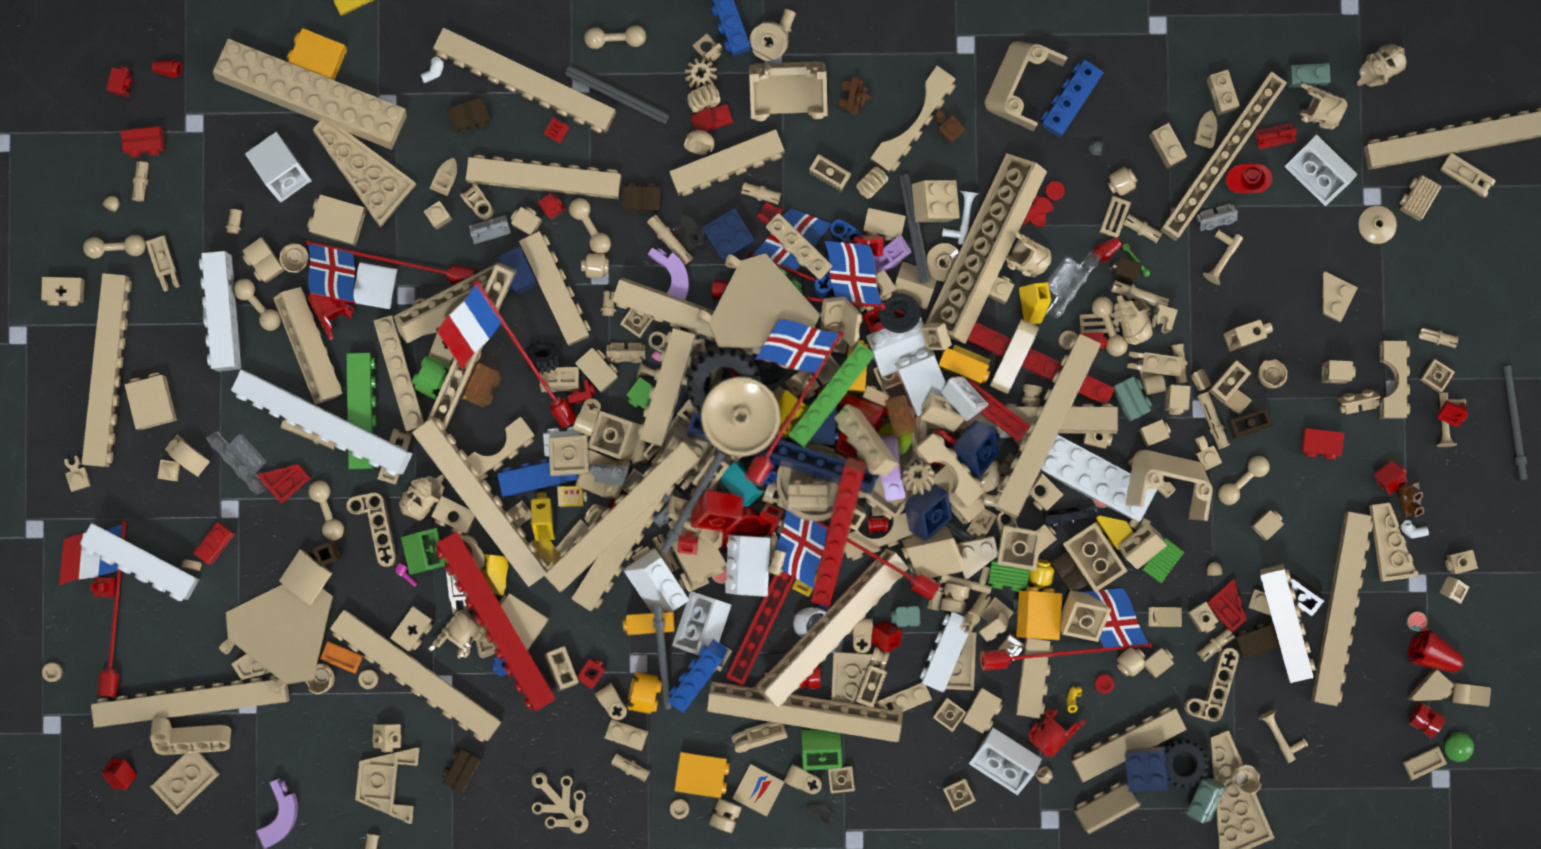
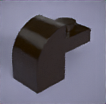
M335 541L325 543L307 552L318 562L320 567L342 560Z

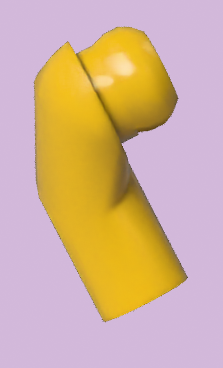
M1079 686L1071 687L1066 699L1068 711L1071 713L1077 711L1076 697L1082 696V689Z

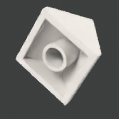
M963 376L951 378L942 391L943 396L966 421L989 405Z

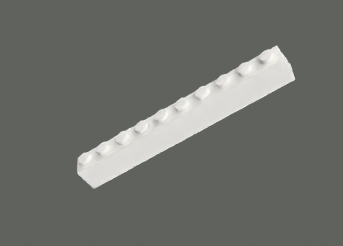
M240 370L231 391L237 393V398L243 401L249 399L253 401V406L262 410L265 407L269 409V414L278 418L281 415L286 418L285 422L294 426L299 424L303 426V431L309 434L315 432L319 434V439L328 443L331 440L336 443L335 447L344 451L347 448L353 451L351 455L359 459L365 457L369 459V464L375 467L381 465L386 468L385 472L395 476L396 473L403 474L413 454L248 371Z

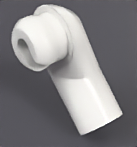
M439 57L432 58L430 71L421 74L424 83L441 75L444 65Z
M1404 520L1401 524L1402 532L1410 538L1429 535L1427 526L1416 528L1411 524L1410 520Z

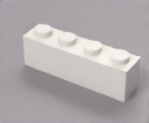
M951 612L950 615L946 614L942 625H945L942 633L939 632L935 639V643H938L935 651H930L927 659L930 663L921 672V683L941 692L945 691L969 634L963 632L966 627L962 631L960 629L964 616Z

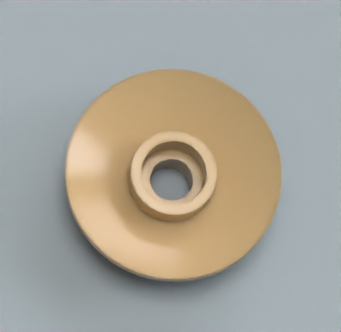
M1372 206L1366 209L1358 221V228L1362 237L1374 244H1381L1390 240L1395 234L1397 227L1395 216L1389 209L1383 206ZM1376 221H1381L1382 226L1377 227Z
M947 243L932 247L926 257L930 276L938 281L945 282L959 254V250ZM941 259L944 260V265H943V266H941V265L939 264V261H940Z

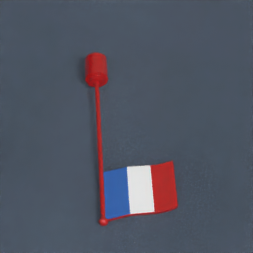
M474 280V287L470 293L445 318L437 331L454 358L463 369L471 356L490 339L498 326L502 324L553 401L549 409L560 426L565 428L573 424L577 419V415L567 400L554 396L479 284L480 280Z
M122 521L119 526L107 529L106 531L125 540V530L128 523ZM86 533L77 534L63 541L59 586L73 580L100 577L117 571L108 669H104V672L99 673L97 693L100 696L117 697L119 673H115L116 669H112L121 570L118 569L119 565L117 563L112 565L101 560L100 554L97 553L95 556L84 551V546L80 543Z

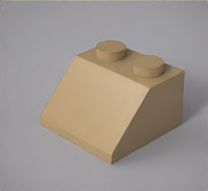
M1070 590L1061 612L1060 630L1063 635L1098 642L1111 608L1087 593Z

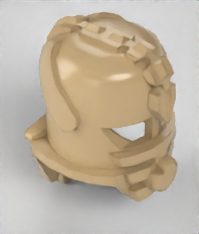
M1389 44L1381 47L1374 54L1367 55L1366 62L1359 70L1361 79L1357 82V85L1366 84L1369 87L1383 85L1388 82V78L1403 71L1406 67L1404 48L1398 47L1395 44Z
M1302 83L1301 87L1305 88L1313 98L1308 110L1303 109L1299 111L1301 120L1309 123V121L1313 123L1320 122L1319 126L1325 129H1334L1338 126L1347 108L1346 100Z
M1016 232L1014 235L1020 240L1014 246L1011 255L1006 258L1007 266L1012 270L1023 271L1022 274L1025 276L1036 277V275L1043 273L1048 268V265L1051 264L1050 249Z
M1122 295L1117 296L1118 303L1114 305V321L1121 322L1124 339L1127 343L1133 345L1140 344L1145 340L1147 341L1153 334L1149 317L1151 314L1148 312L1150 307L1142 299L1132 302L1125 301Z
M443 475L437 478L428 476L412 480V485L404 492L402 499L399 501L402 513L417 520L424 519L435 502H439L445 489L442 484L445 477Z
M459 610L428 649L432 651L435 647L439 648L448 638L460 647L457 657L459 659L461 656L466 658L470 654L471 643L474 640L477 642L481 638L484 628L479 626L467 611Z

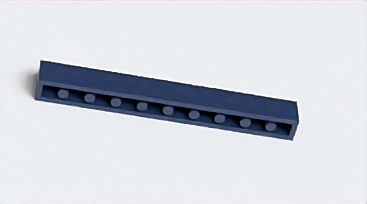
M693 412L687 429V436L712 444L703 430L701 414ZM776 438L761 451L748 456L754 458L761 455L765 456ZM782 440L778 441L769 456L770 463L840 485L846 464L845 460ZM867 467L860 492L872 495L878 474H872Z

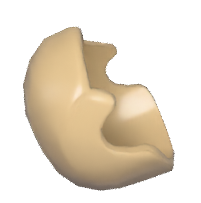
M694 130L688 133L684 147L690 152L706 155L709 150L712 152L715 142L713 137L706 131Z
M296 243L286 245L281 250L279 257L282 268L292 273L300 272L305 268L309 259L306 248Z
M1276 359L1265 360L1259 367L1258 378L1265 387L1278 388L1287 380V369L1284 364Z
M317 664L313 680L305 681L309 691L321 694L327 692L333 686L334 673L328 665Z
M1243 764L1235 768L1231 775V783L1238 793L1251 795L1261 788V783L1259 782L1260 774L1254 767Z

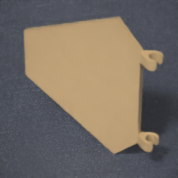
M766 253L742 261L731 254L728 255L725 265L736 270L712 316L704 310H700L697 314L698 322L709 324L718 348H762L779 320L795 321L815 328L820 318V314Z
M282 584L226 612L228 639L220 645L219 649L223 653L229 654L235 644L278 677L279 680L271 687V690L277 695L282 693L286 684L311 681L314 678L333 596L322 588L313 603L309 605Z

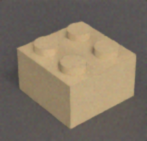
M924 180L912 184L915 222H949L960 218L956 180Z
M600 411L588 448L621 460L630 461L639 436L640 424Z
M1002 526L996 564L1036 571L1042 532Z

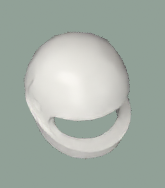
M805 608L797 612L793 622L795 632L800 637H803L821 618L820 613L824 615L826 611L820 608Z

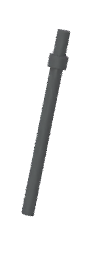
M1504 366L1516 451L1515 465H1518L1519 479L1526 480L1525 464H1527V458L1524 456L1512 368L1511 366Z
M721 451L717 453L675 526L669 530L666 535L667 539L660 549L663 553L667 554L673 542L678 540L679 532L724 459L725 453Z
M654 604L653 627L656 629L664 709L669 710L672 708V705L668 703L671 696L669 694L670 686L663 630L665 621L662 617L661 605Z

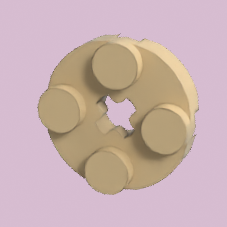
M765 21L758 25L750 35L752 51L762 60L768 61L779 58L788 47L789 36L779 24ZM765 37H771L774 44L766 45Z

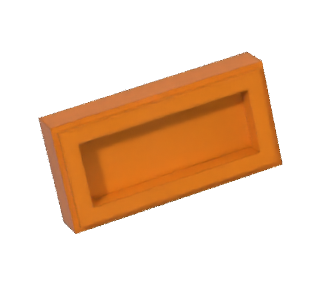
M327 641L320 659L356 674L364 656Z

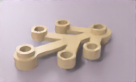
M541 772L536 773L532 777L533 786L541 788L556 805L536 802L532 806V811L535 814H541L542 812L564 813L569 818L556 819L550 816L545 820L547 828L552 829L555 826L570 827L574 833L584 832L588 827V820L583 815V801L586 798L585 792L578 790L574 793L576 801L574 813L570 809L572 778L564 776L561 779V785L563 786L561 799L547 783V776ZM537 777H541L543 779L542 784L536 783ZM565 778L570 780L569 785H564L563 780ZM579 792L583 794V799L581 800L576 798V794ZM535 805H540L542 810L540 812L535 811ZM549 819H553L555 821V824L553 826L548 825ZM576 820H580L582 822L581 827L575 826Z

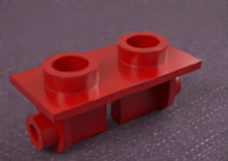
M1290 123L1256 130L1258 148L1264 149L1296 142V128H1293V124Z

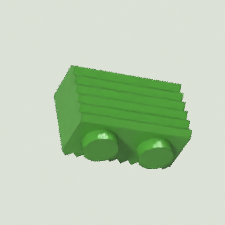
M1164 538L1167 546L1141 568L1142 571L1159 583L1163 582L1184 554V551L1166 538Z
M992 560L988 583L992 584V588L1003 589V586H1010L1011 591L1019 592L1022 591V588L1027 589L1030 570L996 564L995 560Z

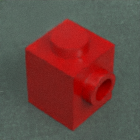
M1390 461L1374 474L1378 485L1389 495L1399 490L1401 486L1408 482L1405 475L1407 472L1400 464L1396 465L1393 461Z

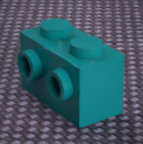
M734 462L720 477L721 485L726 491L743 497V506H750L765 491L761 486L750 482L744 477L747 469L741 462Z

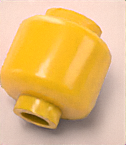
M1038 559L1036 571L1030 570L1028 581L1034 584V588L1045 589V586L1052 584L1054 567L1050 565L1051 562Z

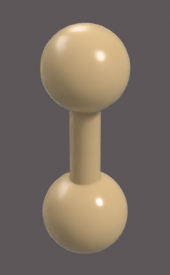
M637 25L629 27L625 33L605 34L600 28L593 27L587 30L584 40L586 45L592 49L601 48L605 41H626L632 47H639L646 40V32Z
M582 198L574 199L569 205L570 215L575 219L583 221L591 235L589 242L591 250L596 254H605L611 247L610 238L604 233L597 232L588 217L590 213L589 203Z
M130 235L126 238L125 242L104 243L100 238L91 237L83 245L84 253L93 259L101 257L105 251L125 250L131 256H139L146 248L145 240L139 235Z
M238 280L233 287L234 295L240 300H249L261 314L259 322L262 328L268 331L276 330L281 324L280 314L273 309L266 310L254 296L255 286L250 280Z
M1098 297L1092 304V311L1095 316L1103 318L1110 337L1107 340L1106 349L1112 356H1121L1126 352L1128 344L1123 336L1116 334L1110 318L1113 312V303L1107 297Z
M1263 456L1251 458L1248 462L1249 471L1235 484L1227 483L1220 487L1218 492L1220 501L1226 505L1235 504L1240 498L1239 490L1254 476L1263 477L1268 473L1270 469L1268 460Z
M315 481L309 487V496L315 502L320 503L326 522L322 527V533L328 540H338L344 533V527L339 520L332 517L327 502L330 496V487L324 481Z

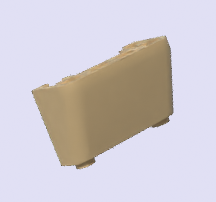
M763 63L749 66L751 119L765 121L770 114L808 112V115L812 116L813 119H821L823 116H827L825 63Z

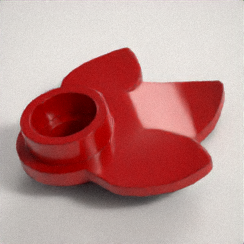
M1036 194L1033 204L1021 226L1030 221L1034 226L1042 228L1046 221L1045 213L1053 210L1052 203L1047 198L1038 197Z

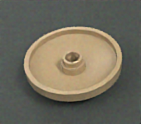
M749 378L729 379L717 385L707 396L702 408V426L709 441L720 451L733 456L752 455L764 449L774 439L780 423L779 406L771 391L758 381Z
M811 444L804 447L847 461L843 456L833 453L834 449L828 446ZM782 466L779 467L776 487L778 496L786 509L788 484H792L793 481H802L803 484L821 481L827 485V511L790 512L799 518L809 521H822L832 518L840 485Z

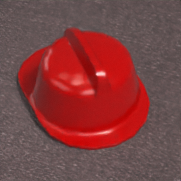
M1257 163L1236 165L1231 168L1226 177V184L1229 189L1237 193L1263 192L1272 182L1270 170L1264 165Z
M745 507L743 508V518L730 531L749 536H763L769 533L772 523L759 517L753 508Z

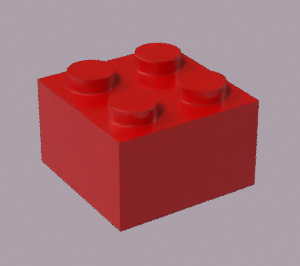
M707 490L700 497L691 512V526L728 533L743 518V497L736 496L733 493L725 494L719 493L716 490Z

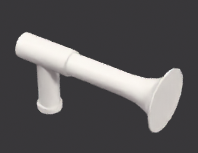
M960 191L964 196L960 231L943 228L942 237L959 238L958 244H964L969 230L972 201L976 195H979L978 193Z

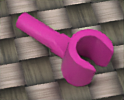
M399 563L395 569L396 573L415 587L417 583L406 574L408 567Z

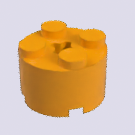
M635 671L634 675L637 678H632L628 700H631V705H627V709L651 714L652 711L656 712L658 700L655 697L656 692L660 693L662 681L656 675Z

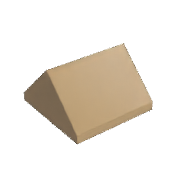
M902 261L894 285L896 290L893 295H909L916 300L920 308L927 310L937 280L930 276V282L920 283L917 266Z

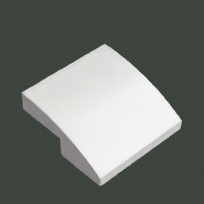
M360 262L354 288L355 303L390 309L398 269Z

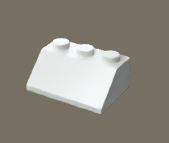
M1317 134L1285 165L1325 206L1358 175Z
M921 317L918 324L908 332L894 333L885 328L866 336L868 347L875 354L873 359L881 377L897 372L895 363L899 362L900 359L912 357L921 350H927L920 327L924 325Z
M728 535L725 593L767 596L770 538Z
M656 549L623 569L652 613H654V604H660L662 612L674 611L689 601L687 595Z
M691 591L672 646L699 655L698 653L704 644L708 646L712 639L720 641L731 604Z
M992 728L969 764L1018 795L1033 777L1042 759L995 728Z

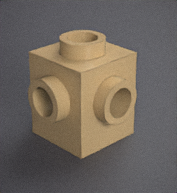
M800 371L788 379L785 384L792 394L800 398L813 375L811 372ZM816 380L806 394L805 400L814 396V391L820 387Z
M401 724L373 725V748H381V752H393V748H401Z

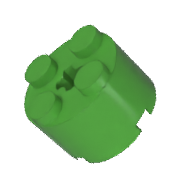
M425 356L421 363L422 368L419 374H415L412 383L415 385V390L436 400L451 365L434 356Z

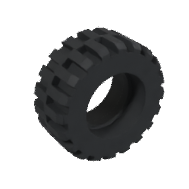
M711 346L707 348L706 352L701 351L697 359H693L687 373V392L692 405L697 407V411L702 414L704 402L709 395L705 386L706 377L712 370L719 367H729L736 370L741 378L753 379L760 383L758 367L754 363L753 358L746 354V351L729 347L713 348Z

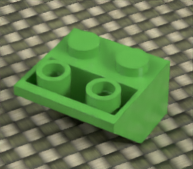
M438 528L401 537L410 575L445 566L443 558L439 559L434 550L436 549V543L441 541Z
M819 729L801 730L803 770L842 768L840 733Z

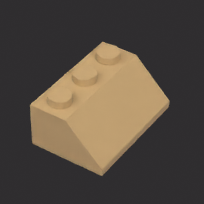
M1092 523L1063 543L1094 592H1097L1127 572V569L1096 523Z
M1117 782L1110 786V791L1106 793L1101 791L1093 796L1094 799L1087 803L1085 800L1076 805L1077 809L1073 811L1085 832L1090 834L1140 806L1133 793L1129 792V787L1126 783L1121 784Z

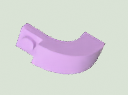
M902 236L897 237L883 248V256H874L876 274L883 270L888 272L912 252Z
M652 248L648 256L665 267L671 275V286L667 294L686 300L689 291V280L683 263L673 252L669 258H666L667 254L663 250Z
M898 435L880 436L899 463L886 477L880 475L886 501L905 498L906 494L900 467L901 450Z
M280 778L270 782L279 805L278 815L272 824L257 831L264 849L284 839L293 828L297 818L298 803L296 795L293 793L287 796V785L284 781L281 782Z

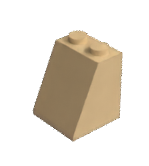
M946 524L928 540H924L917 535L902 540L904 548L901 550L905 559L909 558L911 562L908 564L912 575L923 573L932 578L966 570L955 540Z

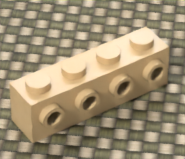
M846 405L834 417L838 423V428L847 435V441L857 449V455L867 462L866 467L872 474L886 477L899 464L860 409Z

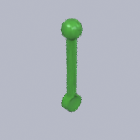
M1124 244L1122 250L1128 252L1134 261L1140 262L1130 250L1129 244ZM1142 265L1143 275L1149 276L1150 271Z

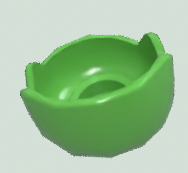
M1456 731L1452 732L1445 740L1444 749L1449 759L1455 762H1462L1468 760L1473 754L1474 744L1467 733Z

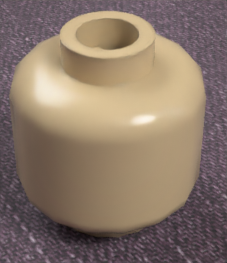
M1122 167L1110 175L1111 182L1108 185L1113 193L1117 192L1123 196L1136 188L1138 180L1131 168Z
M589 253L586 255L585 260L581 261V271H585L587 278H604L606 274H609V259H606L604 254Z
M1128 648L1117 658V667L1125 676H1135L1146 666L1144 663L1146 656L1140 649Z

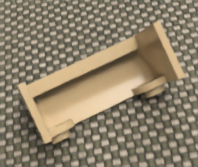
M1020 41L1013 42L1009 46L985 99L986 109L991 113L1034 131L1038 123L1021 115L1024 108L1023 101L1013 95L1027 62L1041 64L1045 59H1048L1063 66L1068 57L1042 45Z
M1140 450L1135 454L1125 505L1144 507L1147 488H1159L1164 475L1195 482L1188 519L1207 521L1213 490L1205 469L1200 462L1149 450Z

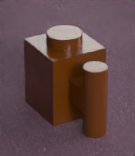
M941 110L936 112L934 119L941 125L937 132L951 145L964 134L966 129L954 116L947 119Z

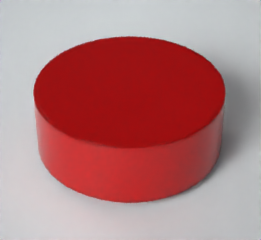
M1058 181L1050 182L1045 189L1047 198L1052 201L1060 200L1065 193L1063 184Z
M1102 674L1095 679L1094 687L1099 693L1107 694L1113 690L1114 681L1109 675Z

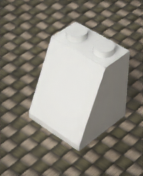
M277 132L268 136L260 144L245 153L265 185L280 203L312 181Z
M921 350L916 355L904 357L895 363L908 402L917 416H920L925 410L921 406L931 392L944 397L942 391L946 386V382L931 350Z

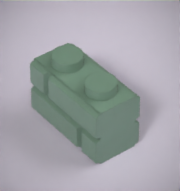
M1329 63L1291 65L1287 69L1289 88L1301 87L1302 83L1313 87L1317 85L1327 86L1331 80Z
M1132 377L1113 386L1115 388L1113 392L1128 422L1151 411L1149 407L1152 404L1147 396H1143L1141 392L1143 386L1139 379L1136 380L1135 377Z
M918 606L896 607L891 612V623H895L896 627H907V625L919 626L920 612Z
M1212 778L1202 779L1187 811V815L1201 823L1211 821L1222 798L1221 795L1226 790V786Z

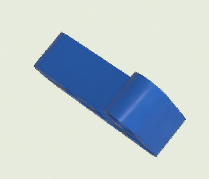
M835 220L830 227L831 238L840 243L852 244L850 242L851 238L863 235L859 230L843 220ZM840 227L844 232L837 234L834 232V228ZM829 271L822 279L817 278L815 281L814 292L819 297H827L833 290ZM826 279H827L828 282H827L826 288H823V289L821 290V289H820V286H823V284L825 283V281H826Z

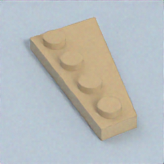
M1391 504L1369 505L1371 521H1373V535L1380 582L1419 577L1412 563L1411 554L1408 553L1404 536L1401 535L1398 528L1399 524Z

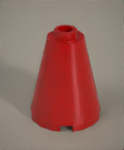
M846 393L837 404L838 411H841L846 405L860 409L877 433L883 426V417L887 419L889 414L887 407Z
M1424 627L1418 631L1421 633L1418 638L1413 637L1407 652V656L1411 659L1408 660L1409 662L1453 673L1462 669L1464 665L1463 656L1431 629Z

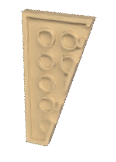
M320 120L313 128L314 134L381 228L413 190L416 183L347 131L325 124Z
M1229 730L1210 737L1213 779L1226 786V790L1221 795L1222 798L1216 809L1219 849H1250L1274 839L1256 793L1251 795L1238 793L1232 786L1231 775L1235 768L1243 765Z

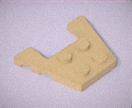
M420 748L359 761L355 800L401 819L408 824H412L414 806L394 804L398 764L418 766Z

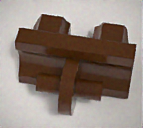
M852 77V80H843L842 90L850 93L849 98H840L839 108L848 111L852 115H858L859 106L864 107L865 101H871L872 97L867 94L868 88L863 87L864 82L859 80L858 77Z
M1413 480L1409 485L1401 486L1397 492V498L1401 500L1402 515L1404 517L1410 515L1418 517L1424 514V507L1421 506L1423 492L1419 488V482Z

